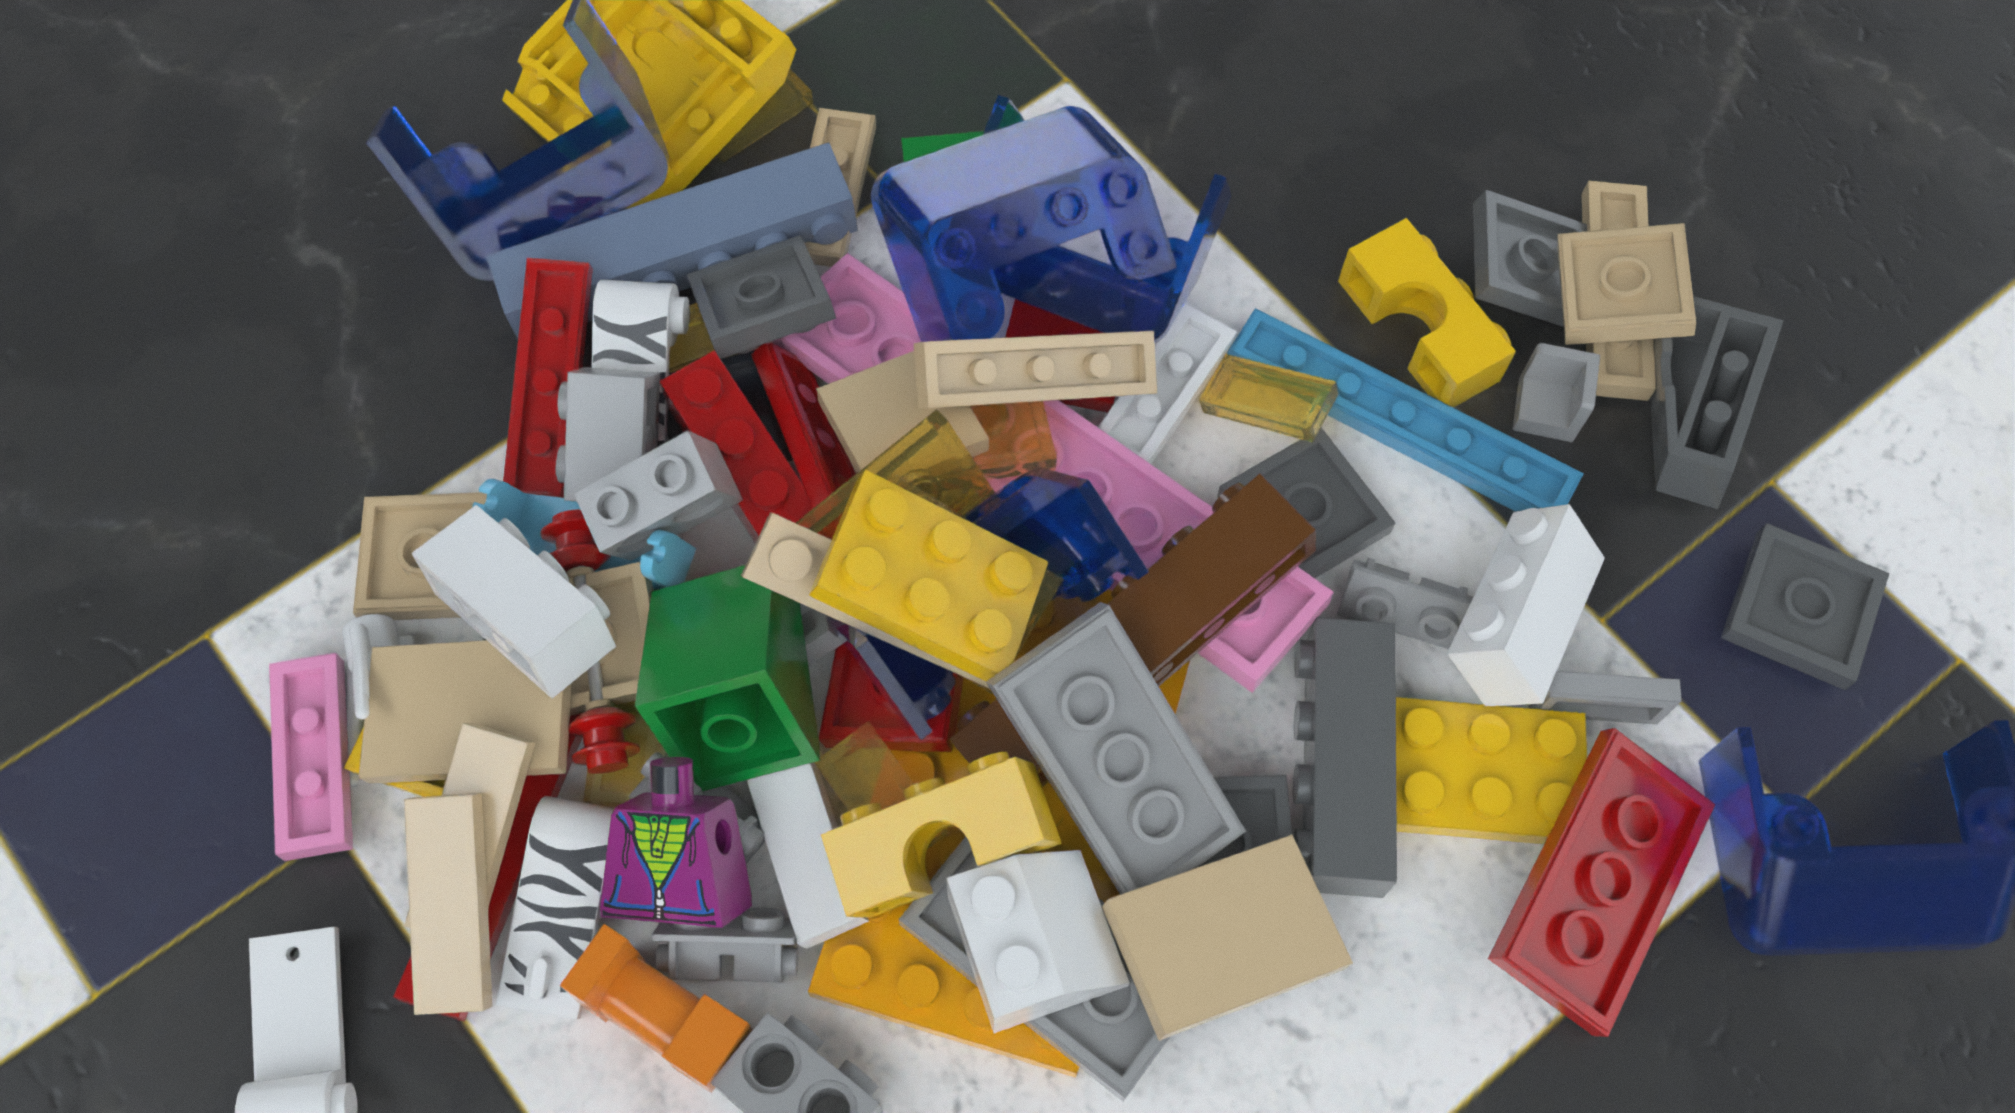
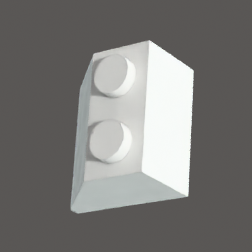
M1081 850L1016 854L947 877L948 900L993 1033L1129 986L1127 974Z

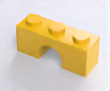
M1407 218L1348 249L1338 282L1371 324L1392 314L1406 313L1420 318L1430 328L1431 333L1420 338L1407 368L1429 396L1454 408L1501 381L1516 353V350L1511 346L1508 334L1499 324L1492 322L1474 301V296L1469 286L1462 279L1456 278L1438 257L1437 250L1432 241L1427 236L1420 235Z
M1008 752L990 754L971 762L967 766L970 773L968 776L945 784L944 778L941 777L925 780L905 789L903 793L906 800L883 810L880 803H872L842 814L840 819L843 826L820 835L846 917L871 918L933 894L925 867L926 851L932 839L940 831L948 827L957 826L966 835L978 866H983L1016 854L1038 853L1061 844L1062 842L1034 763L1018 757L1009 758Z

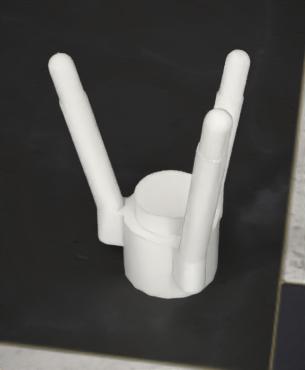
M371 614L360 616L349 621L342 629L346 653L344 663L347 675L349 756L361 733L362 719H366L369 715V672L372 647L415 645L412 636H398L396 622L386 615ZM350 772V786H356L360 781L359 775Z

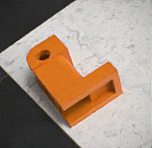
M603 924L559 985L583 1008L605 1023L608 1020L661 1055L675 1070L711 1093L715 1089L711 1081L753 1030L748 1022L704 994L700 999L647 964L627 938Z

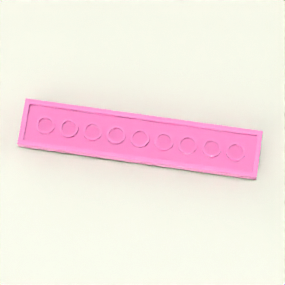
M847 253L820 276L831 299L836 319L819 324L808 332L793 333L771 342L795 354L807 369L829 384L914 351V343L970 340V338ZM1059 400L970 405L989 437V451L945 468L1110 590H1113L1130 572L1136 569H1141L1145 572L1164 556L1161 553L1162 548L1180 529L1189 525L1195 529L1214 513L1209 504ZM1297 567L1198 652V654L1253 693L1314 623L1316 617H1319L1327 608L1333 591Z

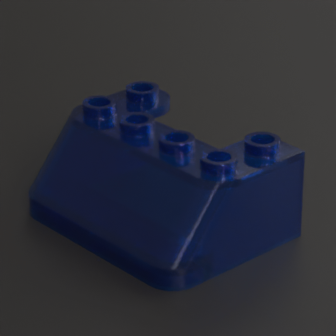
M1062 107L898 164L883 171L877 177L872 187V205L921 342L992 338L1001 328L1005 316L1004 302L992 269L1097 230L1100 231L1111 265L1117 273L1127 279H1148L1177 268L1144 168L1088 111L1080 107Z

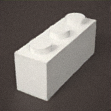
M1570 504L1539 509L1529 508L1513 512L1447 652V655L1485 706L1543 704L1605 557Z
M475 505L411 553L435 595L552 699L616 647L604 621L610 616V611L599 595L586 584L577 589L569 583V577L558 561L545 550L538 555L532 552L524 535L507 518L497 522L479 506Z

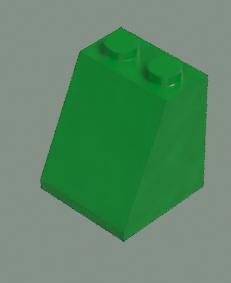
M745 565L651 592L635 707L669 757H687L693 760V780L701 788L702 792L820 761V745L800 603L743 578L741 574Z

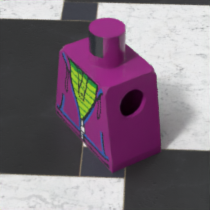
M665 757L652 760L650 762L651 792L641 793L616 806L611 814L600 915L607 918L723 928L752 907V893L735 805L728 797L694 795L692 759L687 757Z

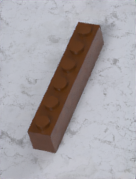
M1260 473L1245 486L1238 482L1225 490L1213 504L1212 511L1214 513L1195 529L1189 525L1176 532L1162 548L1161 553L1164 556L1145 572L1141 569H1136L1127 574L1111 592L1113 599L1108 605L1111 607L1158 687L1316 551V529ZM997 699L991 704L987 700L982 701L969 709L957 723L959 731L949 740L969 764L990 754L1008 752L1009 758L1018 757L1034 763L1042 787L1049 782Z

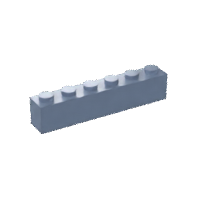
M828 142L486 255L504 314L518 339L527 258L590 263L593 268L587 321L590 322L593 321L595 289L600 280L676 284L678 291L691 287L687 277L689 273L801 235L804 243L832 244L842 239L848 231L849 233L858 231L853 198Z

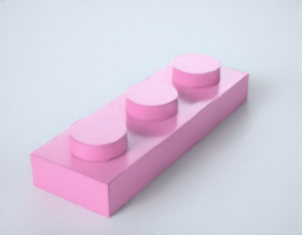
M337 653L270 663L275 855L283 861L352 850L350 771L344 769L349 758L344 661Z

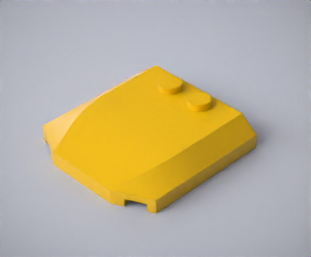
M566 0L524 44L517 61L523 68L514 93L511 94L506 89L502 101L513 113L620 205L628 209L683 191L785 83L796 48L785 33L741 0Z

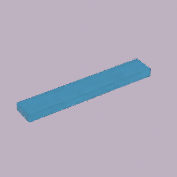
M1256 308L1227 352L1226 364L1515 512L1529 508L1539 509L1567 505L1584 474Z

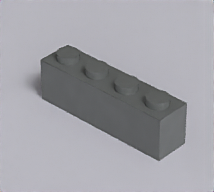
M1316 617L1307 639H1299L1295 651V677L1305 679V701H1297L1294 712V739L1304 741V764H1296L1293 775V803L1303 805V829H1295L1293 837L1320 893L1384 898L1397 882L1395 623Z

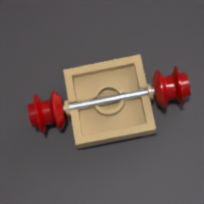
M581 509L567 510L552 517V523L541 529V538L546 542L556 545V550L549 554L565 570L569 577V583L577 589L583 584L588 585L606 604L610 611V616L604 621L616 645L613 650L572 682L570 716L580 715L568 725L570 734L583 737L584 748L575 752L571 758L573 763L587 765L588 773H612L627 768L629 766L628 758L638 754L641 750L639 744L625 741L624 730L636 723L635 715L615 707V705L636 701L653 585L651 580L642 575L640 562L595 572V570L611 558V555L599 552Z

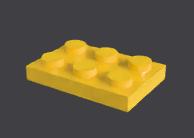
M865 469L854 485L809 596L979 679L988 681L1014 663L1048 561Z
M1396 697L1397 832L1545 844L1587 759L1585 713Z

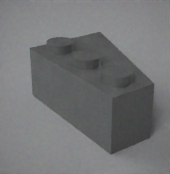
M1693 296L1696 316L1695 336L1654 339L1656 390L1650 398L1655 491L1718 509L1734 472L1784 320Z

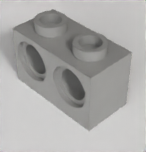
M690 431L680 434L573 493L599 552L631 561L653 550L654 546L647 544V539L655 530H665L678 536L743 501L717 444Z
M767 1012L711 1081V1084L723 1096L744 1113H812L815 1105L823 1098L829 1096H838L845 1099L850 1105V1113H883L880 1103L872 1097L879 1086L850 1061L845 1060L840 1068L837 1069L817 1053V1050L824 1043L823 1040L792 1015L783 1025ZM773 1052H785L791 1055L794 1059V1069L790 1078L785 1083L777 1087H765L758 1083L757 1069L764 1057Z

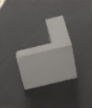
M1545 343L1538 344L1519 377L1512 430L1573 442L1595 406L1600 354Z

